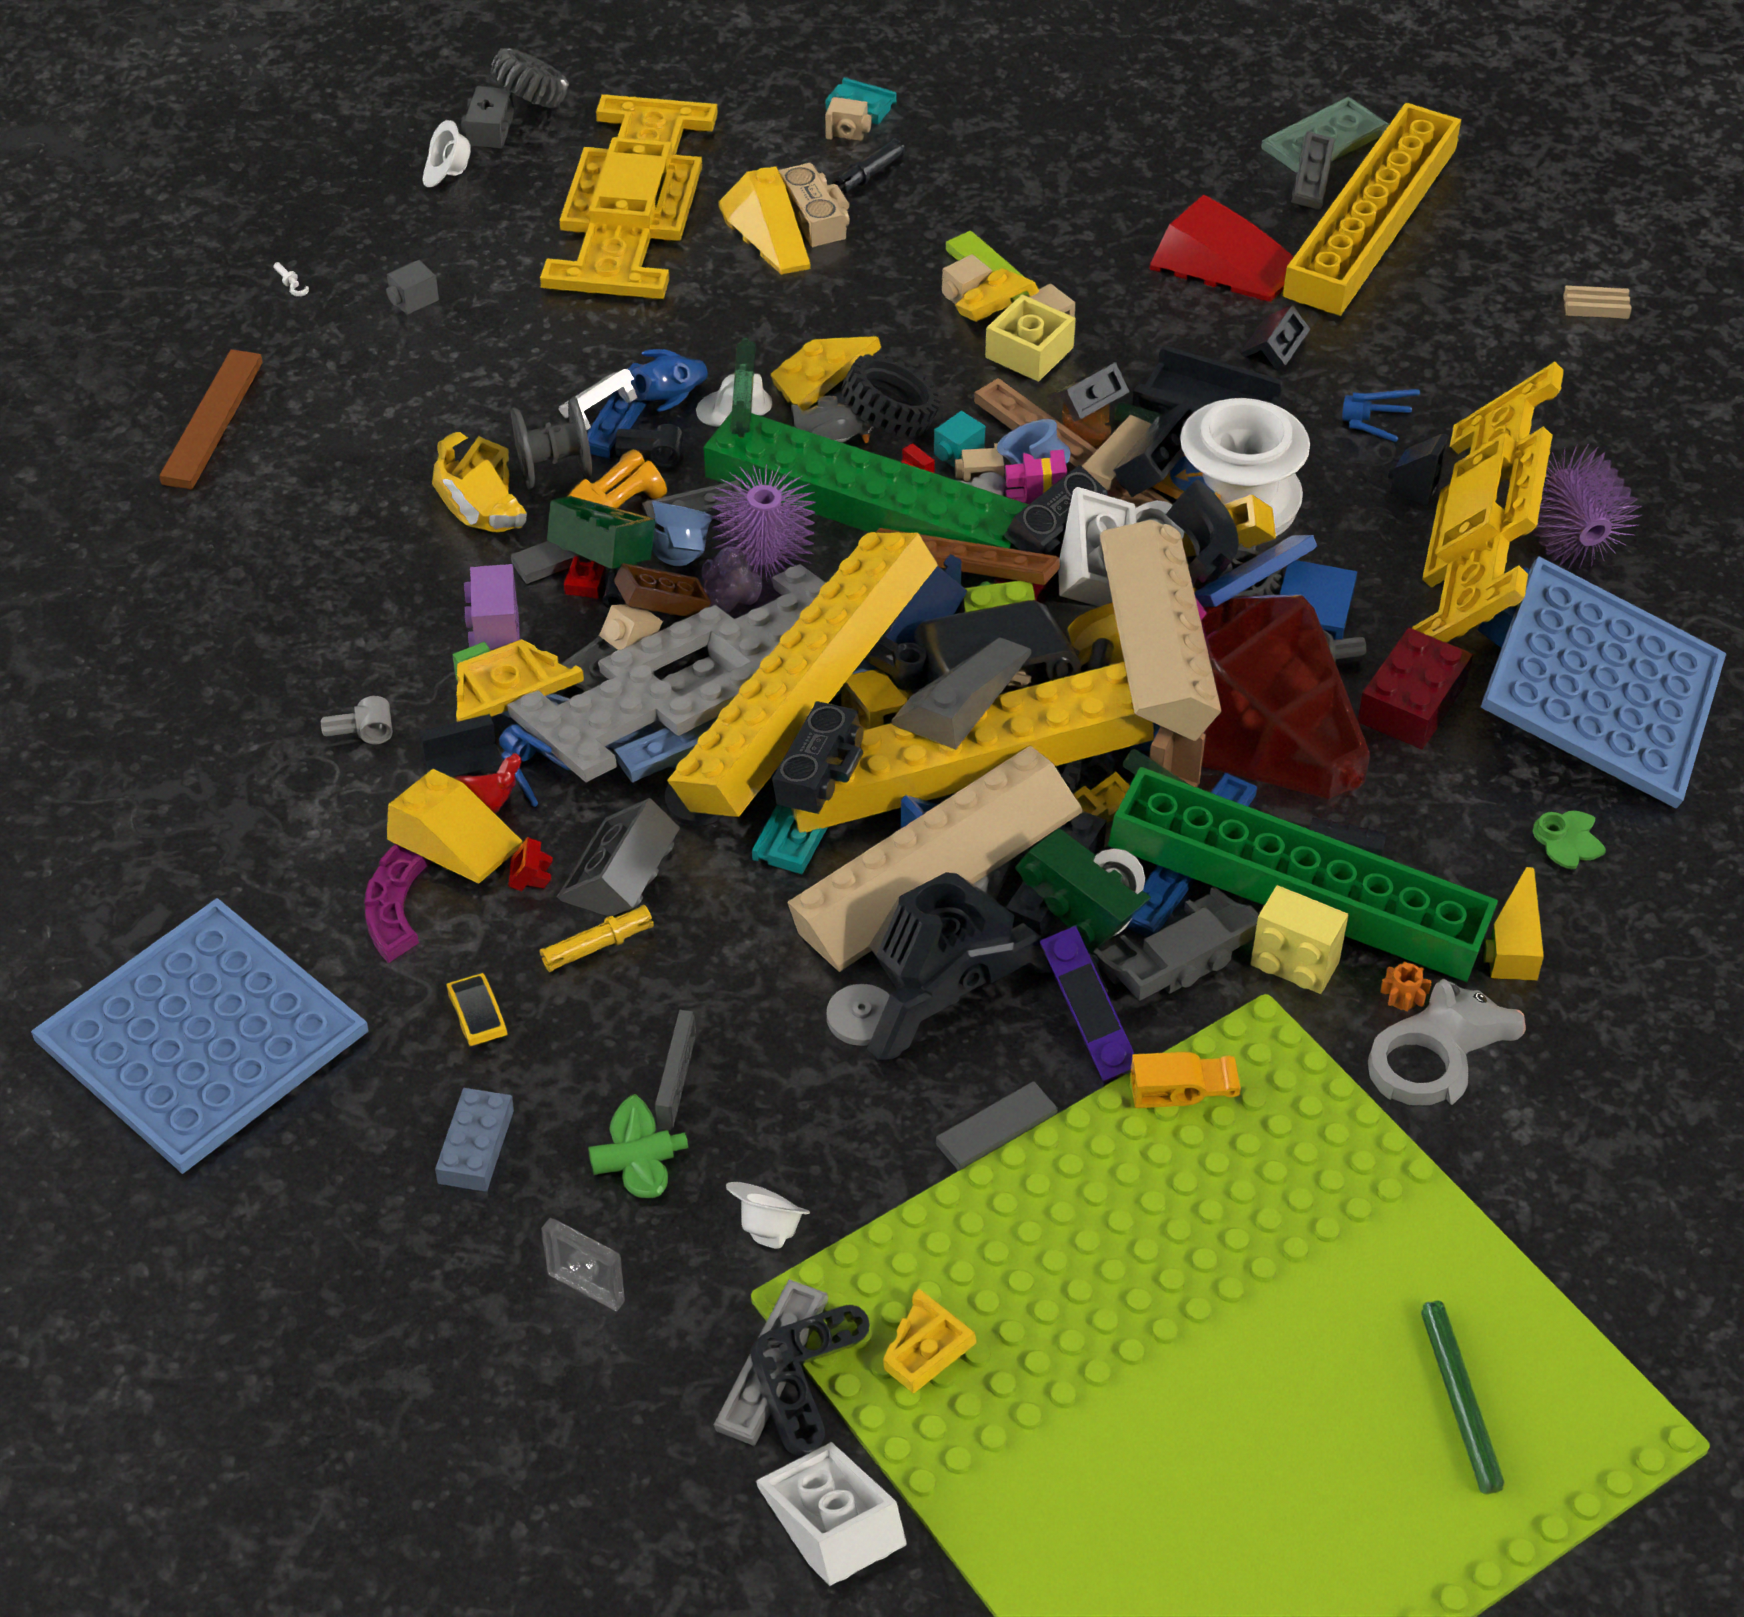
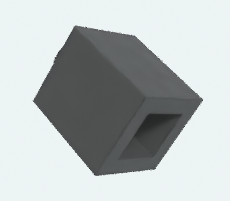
M420 260L387 274L389 288L386 291L388 298L393 305H398L406 314H410L439 300L436 275Z

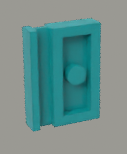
M844 77L842 84H838L826 99V110H828L833 97L867 102V114L872 117L871 123L879 125L890 111L891 105L896 103L897 92Z
M777 805L752 849V858L754 861H758L759 858L767 860L768 865L803 874L828 827L815 829L807 833L806 831L799 833L791 808Z

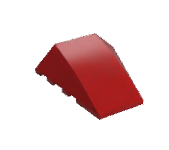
M1202 195L1169 224L1150 263L1149 270L1160 272L1162 268L1175 271V277L1187 279L1188 275L1205 279V285L1217 287L1219 284L1231 286V292L1271 302L1284 290L1286 269L1294 257L1258 227L1226 206L1206 195Z

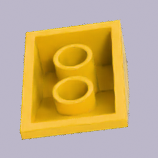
M435 769L430 770L388 804L387 840L478 884L513 855L522 845V840L464 783Z

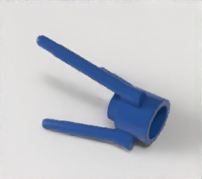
M1415 389L1366 394L1354 392L1353 396L1345 395L1342 421L1350 422L1349 428L1360 429L1381 438L1397 442L1398 437L1396 435L1365 424L1363 420L1369 421L1371 411L1410 413L1412 408L1399 405L1372 404L1370 400L1418 396L1420 391Z
M520 725L509 726L500 736L499 744L505 750L501 755L503 760L516 753L521 757L522 761H527L537 751L564 769L571 770L551 753L552 748L530 735ZM519 768L515 773V777L531 805L536 807L538 801Z

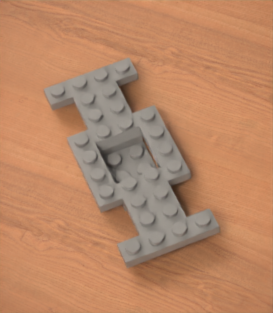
M801 564L790 567L786 571L772 577L773 589L782 595L778 599L760 608L753 609L737 619H733L716 605L705 608L691 617L675 622L670 627L653 635L646 636L641 641L622 650H617L599 660L600 673L609 679L601 685L582 694L575 695L570 700L557 706L539 690L525 694L520 699L507 704L509 716L533 737L552 748L551 753L582 780L588 782L617 767L615 755L605 747L606 745L647 725H650L656 731L669 728L677 736H680L718 717L720 711L730 704L738 694L741 685L760 667V662L773 651L780 642L781 636L790 630L799 619L801 611L812 603L820 593V588L826 582ZM706 645L708 646L709 657L698 660L694 664L674 674H670L662 680H659L652 674L653 671Z

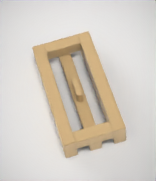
M1565 286V313L1568 316L1629 319L1631 305H1629L1630 297H1628L1629 289Z

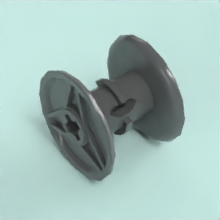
M575 396L568 402L569 423L551 426V423L548 422L545 423L544 428L527 431L520 411L517 408L511 409L516 450L528 490L535 485L533 463L551 460L555 464L558 463L557 459L576 455L583 475L587 478L592 477L588 436L582 411Z

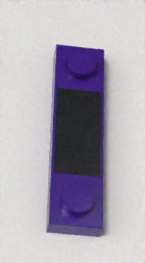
M1073 926L1041 940L1042 950L1103 1084L1131 1073L1134 1051L1077 927Z

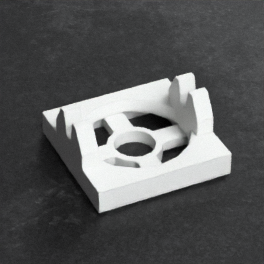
M628 369L608 375L575 396L582 411L586 430L591 428L583 411L617 390L626 403L638 398L630 383L634 378ZM569 401L559 406V410L564 418L569 417Z

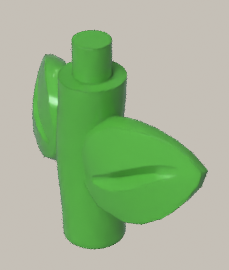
M633 1094L619 1106L611 1120L610 1132L614 1144L588 1147L593 1174L623 1171L624 1186L631 1194L641 1198L660 1196L668 1183L667 1168L660 1161L674 1158L673 1151L688 1148L686 1134L684 1132L669 1135L668 1130L655 1133V1120L650 1109L641 1098Z

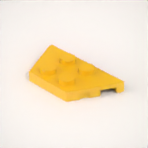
M872 336L813 339L771 373L773 383L779 391H782L783 397L787 402H791L792 405H798L802 410H807L818 401V398L824 396L846 378L858 357H864L865 354L872 356L880 350L879 338Z
M522 639L457 663V722L487 714L493 717L508 711L507 704L537 690L544 696L583 682V670L576 665L570 669L559 664L558 656L547 651L538 650L535 645Z

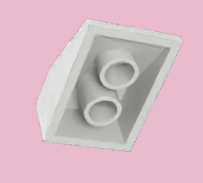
M1079 487L1073 490L1059 558L1061 567L1058 570L1060 596L1099 607L1113 602L1099 535L1103 530L1136 523L1135 504Z
M832 1442L756 1481L759 1490L807 1563L830 1586L838 1581L847 1579L853 1573L877 1560L886 1558L890 1553L907 1545L897 1502Z

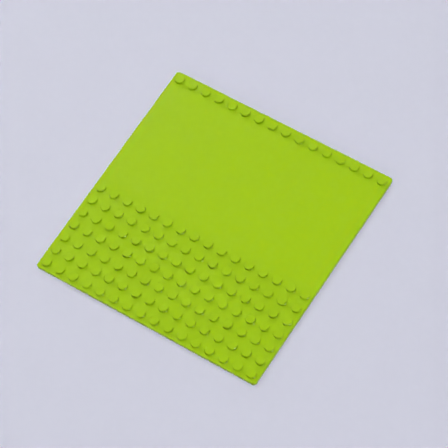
M1267 994L1257 997L1163 1052H1192L1197 1054L1200 1059H1217L1223 1056L1235 1057L1241 1088L1239 1096H1205L1202 1101L1188 1106L1135 1108L1130 1078L1131 1073L1123 1075L756 1288L751 1293L753 1305L766 1322L788 1279L827 1293L828 1302L822 1313L844 1305L858 1306L865 1311L869 1318L870 1327L863 1340L851 1348L801 1364V1367L994 1617H1476L1702 1458L1709 1449V1442L1324 1049ZM921 1289L974 1331L976 1344L913 1394L885 1371L883 1358L890 1343L894 1342L897 1338L896 1331L902 1318L907 1319L913 1306L912 1297L914 1293ZM845 1319L839 1326L830 1330L831 1336L833 1337L836 1333L844 1330H849L852 1335L857 1325L855 1322H847ZM814 1330L805 1345V1348L809 1350H817L821 1344L820 1336Z

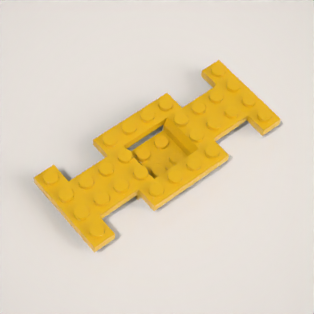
M601 95L596 110L597 121L610 124L621 123L622 125L618 137H612L609 149L584 147L559 220L560 230L576 233L586 232L577 261L546 259L540 277L541 288L664 299L669 282V270L642 267L650 238L663 239L665 241H681L701 173L702 157L676 155L683 129L699 132L713 131L718 114L717 104ZM665 179L655 210V198L659 184Z
M1556 362L1548 365L1454 425L1450 447L1458 454L1471 447L1468 456L1454 464L1451 483L1440 490L1422 578L1431 588L1444 581L1439 611L1414 625L1412 629L1443 642H1448L1455 637L1463 636L1469 629L1481 622H1488L1497 613L1508 607L1518 605L1524 599L1528 573L1520 566L1513 568L1505 574L1504 571L1510 541L1522 534H1529L1538 524L1552 434L1544 426L1530 435L1529 433L1534 407L1545 400H1552L1561 390L1564 369ZM1506 479L1510 484L1504 510L1495 501L1497 499L1498 485Z

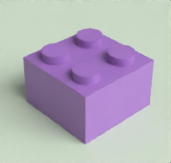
M513 564L470 567L471 581L464 582L466 603H471V606L465 607L466 628H473V631L468 632L469 647L485 641L490 651L520 640L519 612Z

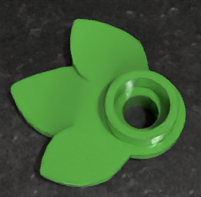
M1568 811L1562 815L1557 812H1547L1538 818L1534 824V837L1540 843L1546 845L1547 855L1562 867L1576 869L1579 859L1594 860L1606 852L1604 845L1589 832L1596 818L1587 813Z

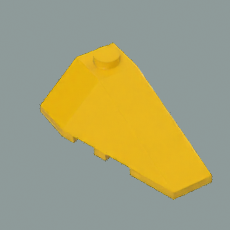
M765 167L746 172L719 201V208L726 224L732 230L737 229L743 234V240L748 245L751 243L760 250V256L780 274L810 269V261L785 184L777 167Z

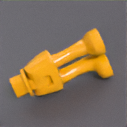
M631 449L623 454L620 461L598 481L590 483L587 479H583L572 489L567 497L573 496L613 508H619L629 498L642 491L652 499L662 498L667 494V487L655 465L651 461L645 462L639 451ZM619 483H621V484H620L618 487H616L614 490H612L611 492L607 493V492H608L609 490H611L613 487H615L616 485H618Z

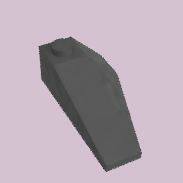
M999 637L912 695L892 719V724L956 750L1029 658L1031 649Z

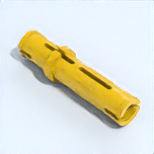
M644 904L618 917L613 918L611 915L606 917L602 924L554 945L540 949V955L544 956L541 959L548 972H552L554 969L611 944H615V946L623 944L625 938L654 927L653 921L650 920L652 916Z

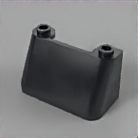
M1026 600L929 619L922 622L914 632V643L920 645L926 652L923 679L919 690L999 637L1030 648L1031 655L1022 666L1035 664V668L1039 671L1045 670L1046 676L1050 681L1082 673L1078 656L1053 615L1045 605L1035 600Z

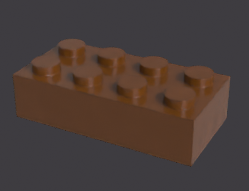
M622 563L614 579L623 599L631 608H644L651 612L659 611L672 616L680 615L688 618L708 608L711 604L698 578Z

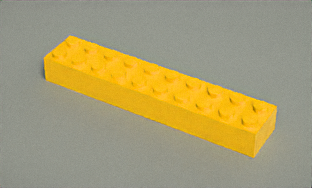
M1405 102L1287 266L1283 297L1341 316L1456 150L1461 119Z
M871 532L859 540V545L848 558L841 562L834 576L820 588V593L809 606L801 611L800 617L795 624L781 636L780 642L760 662V667L741 685L738 694L730 704L720 711L717 720L708 731L698 738V743L691 752L677 764L676 770L667 781L689 812L739 817L780 766L815 702L819 701L829 704L938 566L919 533Z
M1125 662L1000 694L956 750L894 726L892 723L864 730L863 740L859 746L863 750V755L848 782L835 781L833 796L830 800L825 801L819 814L791 808L799 833L805 831L807 833L815 829L826 828L901 808V800L905 795L927 801L957 793L1029 746H1032L1045 756L1054 766L1152 741L1154 740L1153 722L1134 713Z

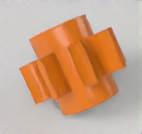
M1403 962V964L1398 965L1396 968L1390 966L1387 968L1386 978L1382 980L1380 992L1389 994V1006L1393 1005L1405 1011L1412 1009L1416 1004L1421 1007L1424 1006L1426 995L1429 994L1431 980L1423 979L1424 968H1419L1407 962Z

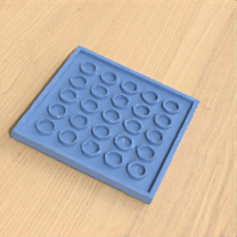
M1538 556L1529 571L1525 597L1516 607L1481 708L1677 808L1685 797L1726 653Z
M216 898L31 1032L36 1043L183 1174L366 1034L368 1026L362 1017Z

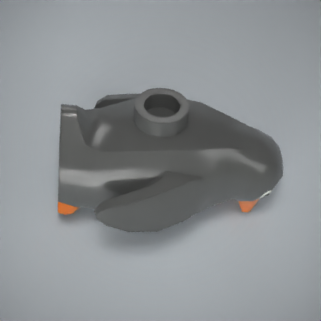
M836 396L820 397L817 399L818 405L807 410H802L798 405H791L793 427L841 443L849 440L856 434H860L864 442L868 443L870 434L875 428L872 426L873 422L871 420L864 421L861 418V413L855 414L851 410L852 406L847 405V403L838 402Z

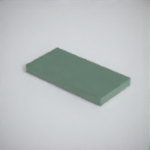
M1347 97L1263 139L1262 149L1297 173L1306 131L1335 139L1331 158L1332 162L1381 137L1389 124L1350 97Z

